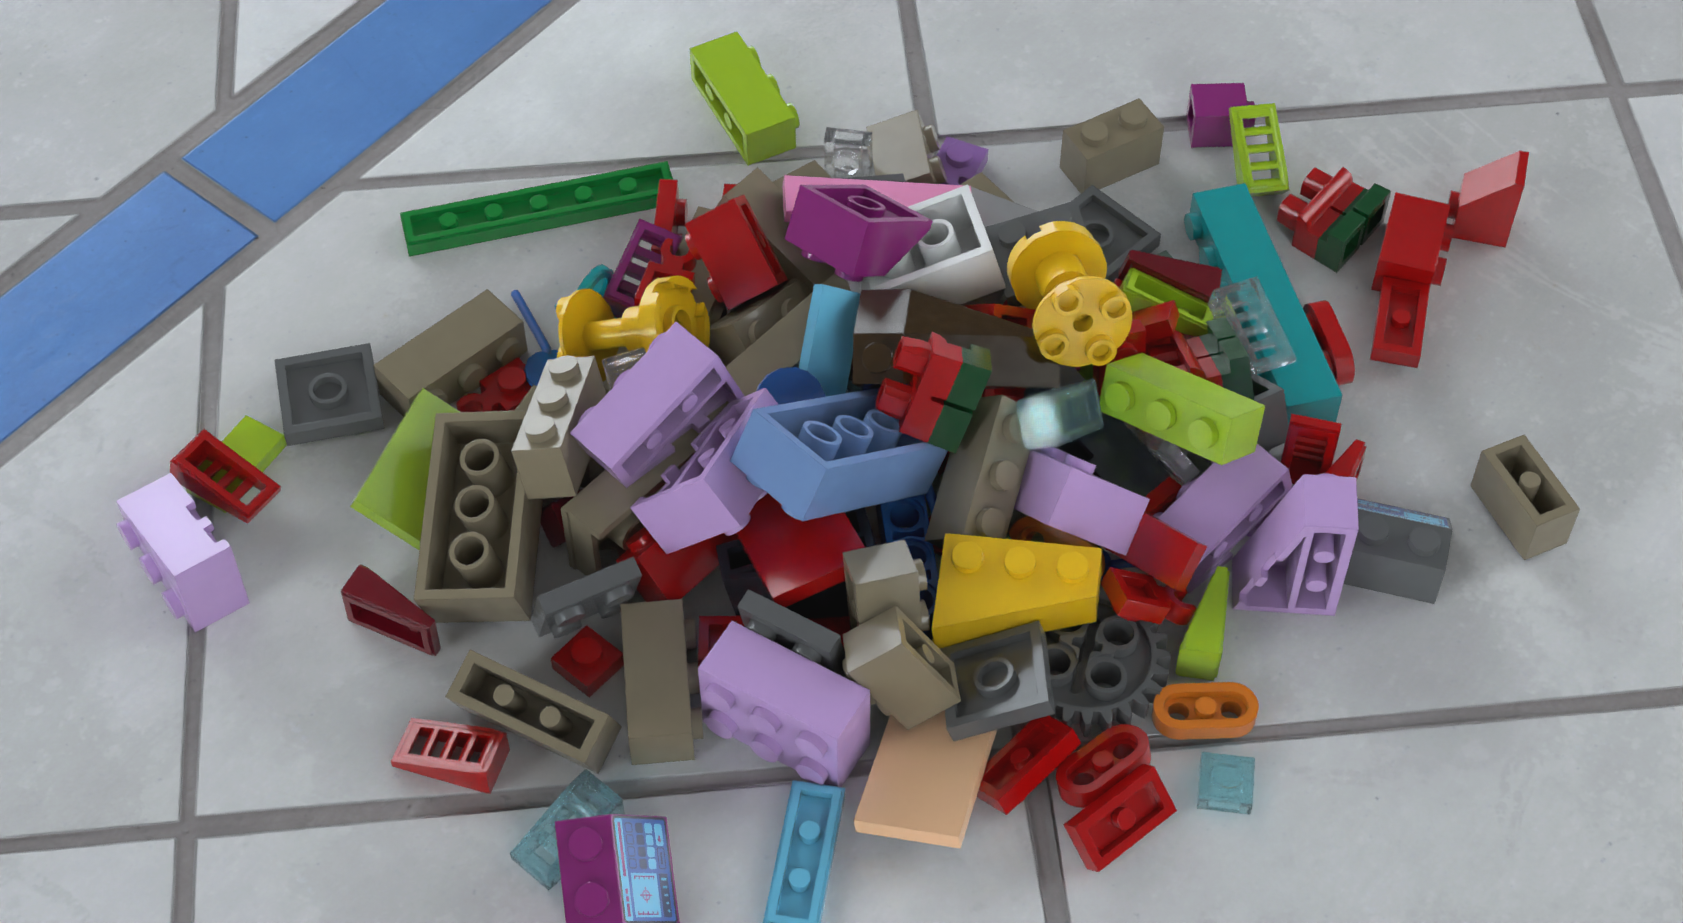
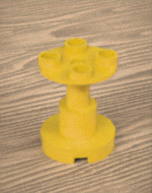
M1054 221L1039 226L1040 232L1033 234L1028 240L1026 235L1023 236L1013 247L1007 262V276L1017 300L1026 308L1036 309L1032 329L1041 354L1046 359L1071 367L1087 366L1090 364L1103 366L1110 363L1116 356L1117 348L1122 345L1128 336L1132 324V310L1126 294L1113 282L1105 279L1107 262L1102 248L1085 227L1068 221Z
M679 275L655 279L646 287L640 305L628 307L624 311L622 318L616 319L611 307L602 295L592 289H579L570 296L561 297L556 305L560 343L557 358L566 355L574 357L595 356L602 381L604 382L619 347H626L634 355L646 354L652 341L661 333L667 332L675 322H678L709 348L710 322L708 311L704 302H695L694 296L690 292L697 289L693 282Z

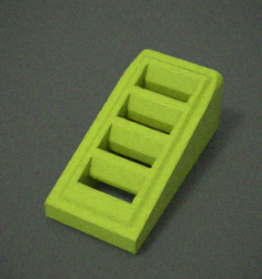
M1275 103L1230 107L1229 116L1237 184L1245 183L1251 197L1277 195L1289 191L1288 172ZM1265 117L1266 126L1248 128L1243 126L1242 119ZM1267 135L1268 143L1247 145L1246 137ZM1269 153L1270 161L1250 163L1249 154ZM1271 170V178L1253 180L1252 172Z
M1130 267L1120 289L1126 294L1132 312L1174 300L1180 314L1175 330L1197 337L1208 334L1206 321L1213 320L1216 311L1214 306Z
M1217 566L1215 573L1212 574L1181 642L1175 671L1178 676L1211 681L1217 678L1223 653L1230 576L1228 567Z

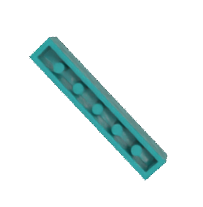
M1237 184L1193 193L1190 213H1186L1184 216L1185 231L1189 240L1196 241L1199 248L1200 264L1222 269L1217 305L1220 310H1226L1230 319V326L1248 353L1251 372L1284 389L1288 426L1291 414L1336 422L1343 395L1246 184Z

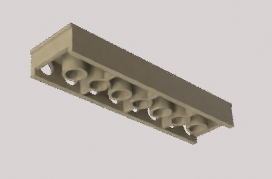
M835 273L823 283L824 285L851 291L849 283ZM812 293L726 366V369L744 396L756 392L758 385L765 376L776 369L785 367L799 368ZM853 357L849 377L853 375ZM728 401L707 416L710 422L728 405ZM691 428L671 444L675 447V452L628 488L605 470L582 489L577 496H574L561 507L570 567L574 570L578 569L587 576L602 570L599 551L612 550L618 553L620 557L629 549L626 545L627 540L636 532L645 528L630 507L640 497H650L662 489L666 482L660 475L670 465L675 464L680 469L694 455L696 451L691 446V443L700 433Z

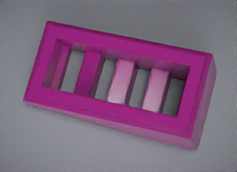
M639 218L603 296L611 307L614 317L622 318L624 311L628 307L634 306V297L639 286L624 280L625 276L627 275L641 281L646 270L645 267L633 263V257L645 263L652 261L661 264V255L639 246L640 241L643 240L661 248L664 240L671 238L673 239L672 254L676 255L683 238L682 236Z

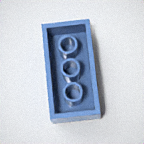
M880 388L753 409L730 462L746 474V479L752 485L765 490L781 503L785 513L795 519L806 521L926 494L948 451L899 432V419L876 409V396Z

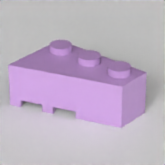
M675 322L667 332L661 333L652 341L646 354L631 369L619 375L614 382L613 388L596 406L590 407L581 415L577 426L570 434L590 457L628 488L675 452V447L671 444L691 428L700 433L710 424V419L707 417L726 401L730 403L744 397V394L719 356L678 322Z
M766 388L728 403L691 443V446L696 451L694 455L680 469L675 464L670 465L660 475L666 482L662 489L650 497H640L630 507L666 554L722 533L730 536L739 532L750 521L751 516L749 513L755 503L767 494L765 490L752 485L746 479V474L730 462L753 409L778 405Z
M1033 439L1014 509L1046 525L1126 556L1150 499L1093 475L1096 465L1037 439Z
M1259 444L1256 445L1254 453L1224 465L1211 461V466L1199 478L1192 477L1183 484L1177 493V500L1164 513L1157 512L1153 515L1207 546L1186 588L1188 594L1212 576L1217 566L1223 567L1232 560L1233 553L1230 550L1245 536L1251 537L1292 488L1289 469Z
M172 473L116 501L123 517V521L116 525L123 540L130 550L139 547L144 554L139 558L141 566L153 585L161 581L167 589L161 594L176 620L184 616L194 632H197L250 603L231 546L225 539L219 542L216 541L211 531L215 530L213 524L207 516L203 518L199 516L195 510L197 507L194 500Z
M1329 473L1319 475L1303 474L1232 558L1233 609L1335 616L1359 530L1356 477H1342Z

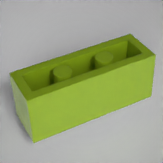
M736 31L689 48L691 79L748 166L796 148V128L800 126L797 111L792 103H785L780 95L776 79L772 74L767 75L764 72L758 53L752 45L747 46Z
M1138 353L1107 364L1098 410L1219 465H1224L1255 452L1265 405L1144 353Z

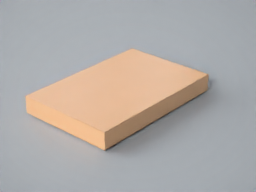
M945 710L909 730L890 715L854 817L855 831L961 849L997 730L953 741L946 729Z

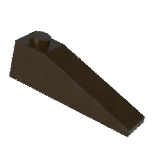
M912 289L861 290L853 333V384L860 389L880 388L885 378L909 386L913 374L893 368V358L900 339L904 336L928 342L932 332L942 336L947 343L969 349L970 344L990 349L992 373L985 389L1060 388V364L1046 359L1041 354L1032 328Z

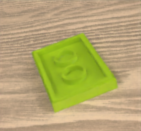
M422 388L350 507L420 550L436 413H459L460 411Z

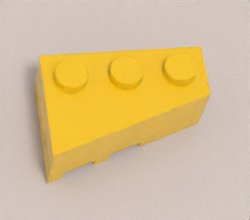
M945 533L932 621L933 643L940 649L1035 621L1040 622L1044 632L1096 622L1102 575V548Z

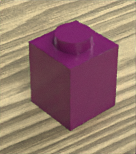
M1244 83L1191 84L1186 113L1191 148L1233 147L1229 108L1255 105L1254 101H1247ZM1255 118L1242 119L1244 128L1254 127Z

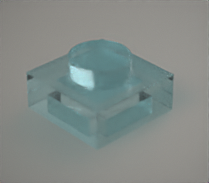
M1202 752L1199 762L1197 809L1250 815L1253 806L1255 758Z

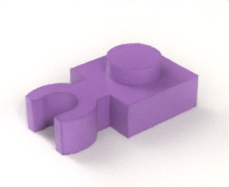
M947 136L936 155L940 157L947 177V182L941 184L960 185L982 172L988 161L989 149Z

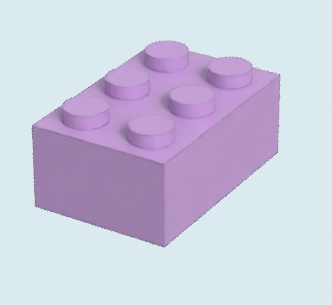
M731 621L698 667L703 722L706 723L707 727L722 738L730 739L733 737L745 743L759 757L766 761H779L795 769L799 776L807 782L842 787L870 745L869 689L734 621Z

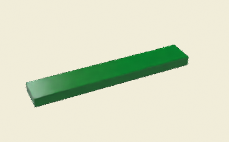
M668 161L401 212L400 217L409 257L655 209L659 179L673 180Z

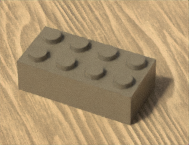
M527 410L436 413L414 591V601L425 613L435 620V623L531 621L543 498L527 499L511 452Z

